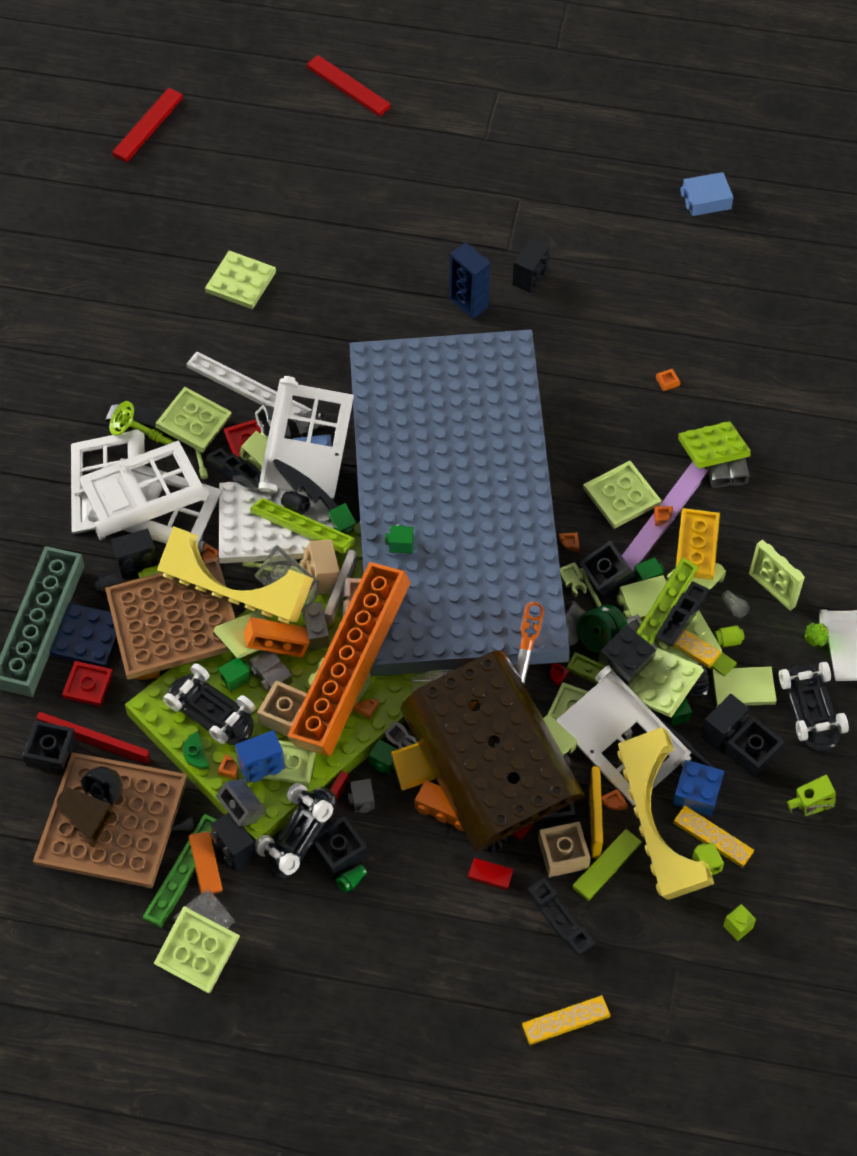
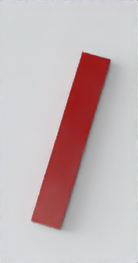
M319 55L307 63L309 70L380 117L391 108L389 102Z
M168 88L113 150L112 155L127 163L183 99V94Z
M39 712L36 717L37 721L74 728L77 741L148 765L151 760L147 749Z

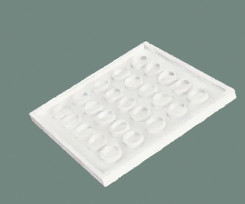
M237 482L219 483V489L222 490L219 496V564L303 559L304 549L307 548L308 542L313 540L251 513L250 507L261 497L283 506L281 504L282 495L289 490L277 489L276 493L261 490L257 492ZM299 493V494L304 495V496H306V497L309 498V496H308L307 494H305V493ZM309 498L310 508L302 515L334 529L327 516L329 509L321 499L314 504Z

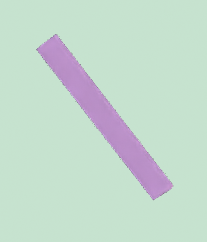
M692 462L660 504V506H673L671 518L666 523L655 526L653 514L622 556L633 572L634 566L643 562L707 476V469H697L694 462Z

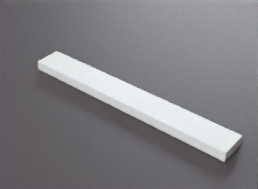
M196 352L188 361L187 368L260 405L275 406L277 392L199 352ZM292 400L289 415L299 416L312 409Z

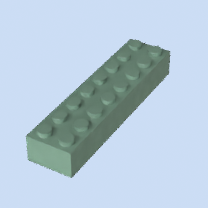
M47 546L44 547L0 655V690L33 697L50 655L52 644L84 569L82 554Z

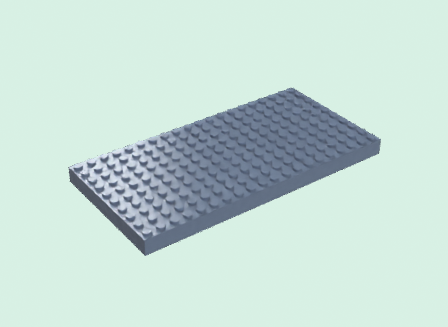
M532 330L349 343L352 393L354 395L353 410L363 572H365L369 562L403 570L411 581L370 670L371 676L455 670L492 651L507 652L513 665L516 666L522 641L520 628L524 609L532 601L542 605L544 615L539 636L533 643L529 665L569 662L568 633ZM403 525L413 527V554L389 553V545H385V535L389 533L390 526ZM536 605L531 606L529 609L530 616H537L540 612L539 607ZM527 618L526 621L531 623L528 629L525 628V631L530 636L531 633H535L532 624L533 622L537 624L538 620L533 621Z

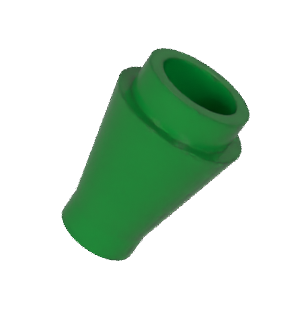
M359 864L339 874L336 884L344 893L352 891L367 874V871L363 865Z

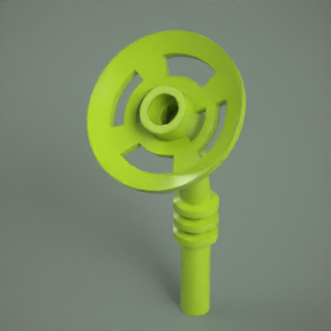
M129 401L122 402L115 409L111 417L109 429L111 434L115 436L121 435L128 427H132L149 436V439L156 440L157 443L161 442L164 445L175 442L163 436V433H159L155 429H150L134 421V406Z

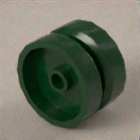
M604 604L580 616L577 623V634L586 649L600 653L627 624V621L618 608L613 605Z

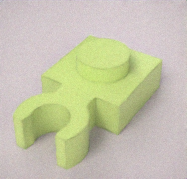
M576 563L561 567V580L566 588L572 587V595L577 597L578 592L576 589H582L583 593H586L587 587L582 582L583 575Z

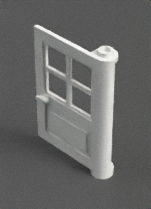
M284 376V378L280 379L258 489L269 493H276L277 489L294 491L273 465V460L278 459L309 477L330 498L334 499L354 395L298 385L295 378L290 376ZM292 396L315 399L311 419L289 415ZM319 400L341 404L337 423L315 419ZM288 419L310 423L306 442L284 438ZM314 424L336 428L332 447L310 443Z
M132 430L119 436L110 435L71 444L72 534L95 530L94 522L88 521L92 505L81 485L79 477L83 476V472L103 469L119 463L120 460L108 463V447L128 443V459L145 453V435L143 432ZM103 449V464L83 468L84 452Z
M179 441L79 477L81 485L99 520L93 524L100 540L106 539V536L195 502L207 501V496H209L206 485L202 486ZM173 454L180 468L161 475L154 461ZM150 463L157 477L138 484L132 469ZM183 473L189 487L170 493L163 479ZM160 481L166 495L147 502L141 487Z
M145 465L132 469L138 484L157 477L153 468ZM159 470V472H160L161 475L167 473V472H164V471ZM177 475L163 479L165 484L180 489L189 487L186 479ZM160 481L141 487L147 502L157 499L163 489ZM206 485L209 496H207V501L204 502L200 513L182 507L174 510L167 526L147 520L126 528L124 531L134 533L148 528L153 540L167 544L173 528V522L178 511L198 517L191 533L198 535L197 545L199 552H202L205 541H202L203 533L222 490ZM91 507L88 521L97 522L99 520L93 507Z
M820 610L819 624L821 629H826L835 681H857V610Z
M608 665L594 678L598 684L556 721L577 740V747L595 766H600V771L634 806V799H631L628 791L630 784L619 773L625 768L624 763L615 769L601 754L617 739L620 743L625 741L621 735L636 722L646 732L661 727L665 728L669 732L674 751L669 752V758L661 764L655 777L653 788L680 764L683 766L685 760L690 761L692 758L689 755L692 752L678 740Z

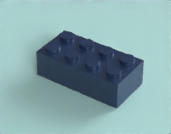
M465 242L450 253L449 299L474 319L488 308L490 262L486 257L480 255L474 247Z

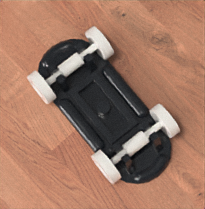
M819 663V671L815 666L811 667L804 664L779 670L781 687L786 689L796 719L798 739L803 741L807 747L817 752H826L833 749L839 741L840 733H847L849 726L845 713L835 715L824 682L831 680V671L828 663Z
M197 663L190 668L194 676L188 674L175 680L169 687L168 693L163 697V701L169 708L176 712H182L206 729L213 739L220 744L235 745L248 740L253 733L254 724L250 714H252L256 707L252 701L243 695L236 702L206 682L210 675L205 668Z
M301 783L293 784L288 790L287 797L289 801L299 804V806L281 831L277 841L274 842L273 838L268 835H262L256 840V853L269 859V870L275 878L285 880L294 874L322 827L331 817L336 805V797L330 789L318 788L310 792Z

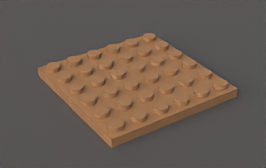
M218 557L203 561L212 576L226 586ZM164 572L106 587L127 679H133L230 652L231 650L214 632L216 626L235 619L231 602L228 601L229 597L223 595L221 599L211 595V590L207 589L206 592L195 589L196 585L193 583L187 586L179 583L180 579L174 577V580L163 577Z
M72 752L33 860L34 865L153 888L185 790L188 775ZM104 766L119 773L123 790L118 800L113 805H110L113 814L95 846L91 847L62 815L57 806V799L66 787L84 793L81 779L91 769Z

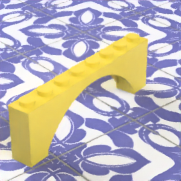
M173 526L157 568L158 571L164 572L163 577L174 580V577L180 579L179 583L187 586L193 583L196 585L195 589L203 592H206L207 589L211 590V595L221 599L223 595L229 597V602L237 605L240 602L245 603V608L256 611V608L261 609V614L271 618L274 614L279 616L278 620L287 624L290 621L298 622L314 578L289 569L285 576L268 586L246 591L232 590L217 581L206 568L197 545L198 535Z
M661 727L618 743V757L624 763L625 769H623V774L630 784V788H628L629 795L632 800L634 799L636 805L634 812L641 822L639 830L647 843L645 851L652 860L650 868L658 881L656 884L658 894L670 900L713 885L714 881L709 864L703 860L696 862L674 852L661 838L653 821L651 794L654 780L664 759L669 752L674 751L669 732Z

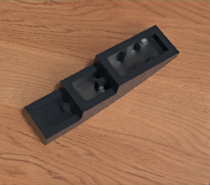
M222 448L207 455L206 461L228 478L244 487L257 492L260 491L258 487L261 471L248 459L242 461L235 454L229 456Z
M278 459L273 460V465L296 493L303 489L314 504L321 499L329 511L338 507L330 496L309 477Z
M692 581L685 594H682L676 606L674 605L655 638L673 647L709 594V589Z

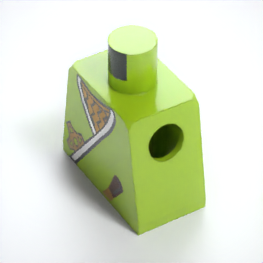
M825 775L796 789L797 798L787 801L791 813L802 809L804 815L809 816L835 807L836 792L828 776Z

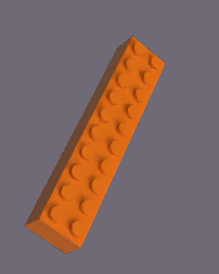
M369 562L287 735L296 747L331 756L409 588L411 581L405 571Z

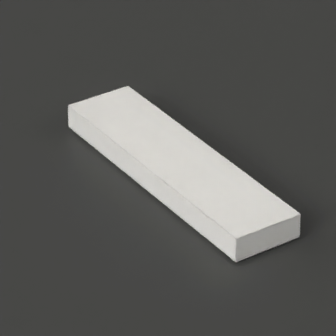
M349 549L325 609L326 624H333L343 598L344 579L351 578L355 568L357 557L354 550Z

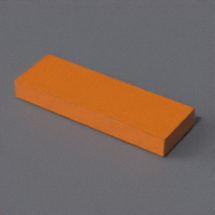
M210 831L189 835L201 896L222 892L223 889Z

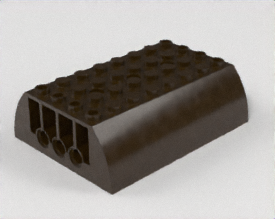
M492 651L419 687L402 703L400 710L475 853L585 797L507 652ZM473 701L478 702L480 709L478 711H471L468 707L469 703ZM495 737L500 741L498 747H491L488 744V740ZM510 774H517L519 782L511 784L507 777Z

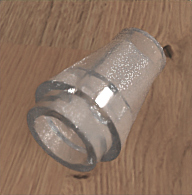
M726 591L723 594L722 600L725 601L733 616L741 618L748 613L750 607L747 601L736 596L731 591Z

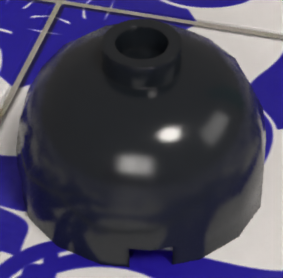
M104 766L93 768L81 779V786L85 794L89 792L92 797L110 805H113L122 794L123 784L120 775L111 768Z

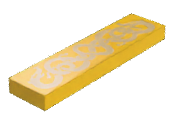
M686 630L673 646L707 668H710L721 654L719 650Z
M684 806L674 819L673 824L703 843L709 844L713 842L721 855L741 868L744 867L754 853V849L687 806Z
M599 996L524 1022L522 1027L529 1045L609 1018L610 1013L603 996Z

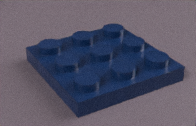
M69 603L52 644L50 655L107 668L117 642L111 612Z

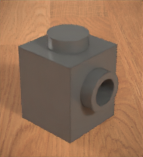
M371 779L350 782L351 793H348L349 805H354V811L367 813L375 809Z

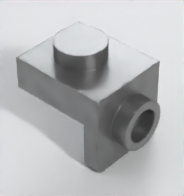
M313 410L299 416L311 419ZM317 410L315 419L326 421L324 414ZM295 420L300 435L308 433L310 423ZM314 424L313 430L326 426Z

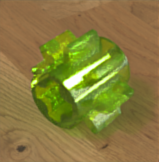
M812 622L806 628L805 639L810 645L817 646L819 644L822 647L828 642L829 630L824 624L817 623L815 625Z

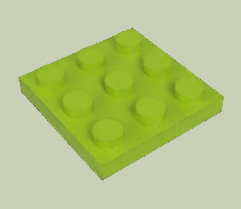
M722 422L717 425L678 433V440L697 469L750 457V449L731 422Z

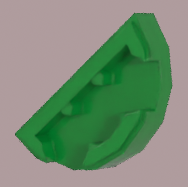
M197 731L185 740L183 755L187 764L199 770H206L209 767Z

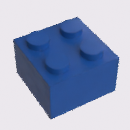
M274 730L235 744L238 764L246 783L257 782L270 774L276 775L285 769L283 750Z
M685 760L673 805L681 808L687 806L695 812L712 816L724 771Z

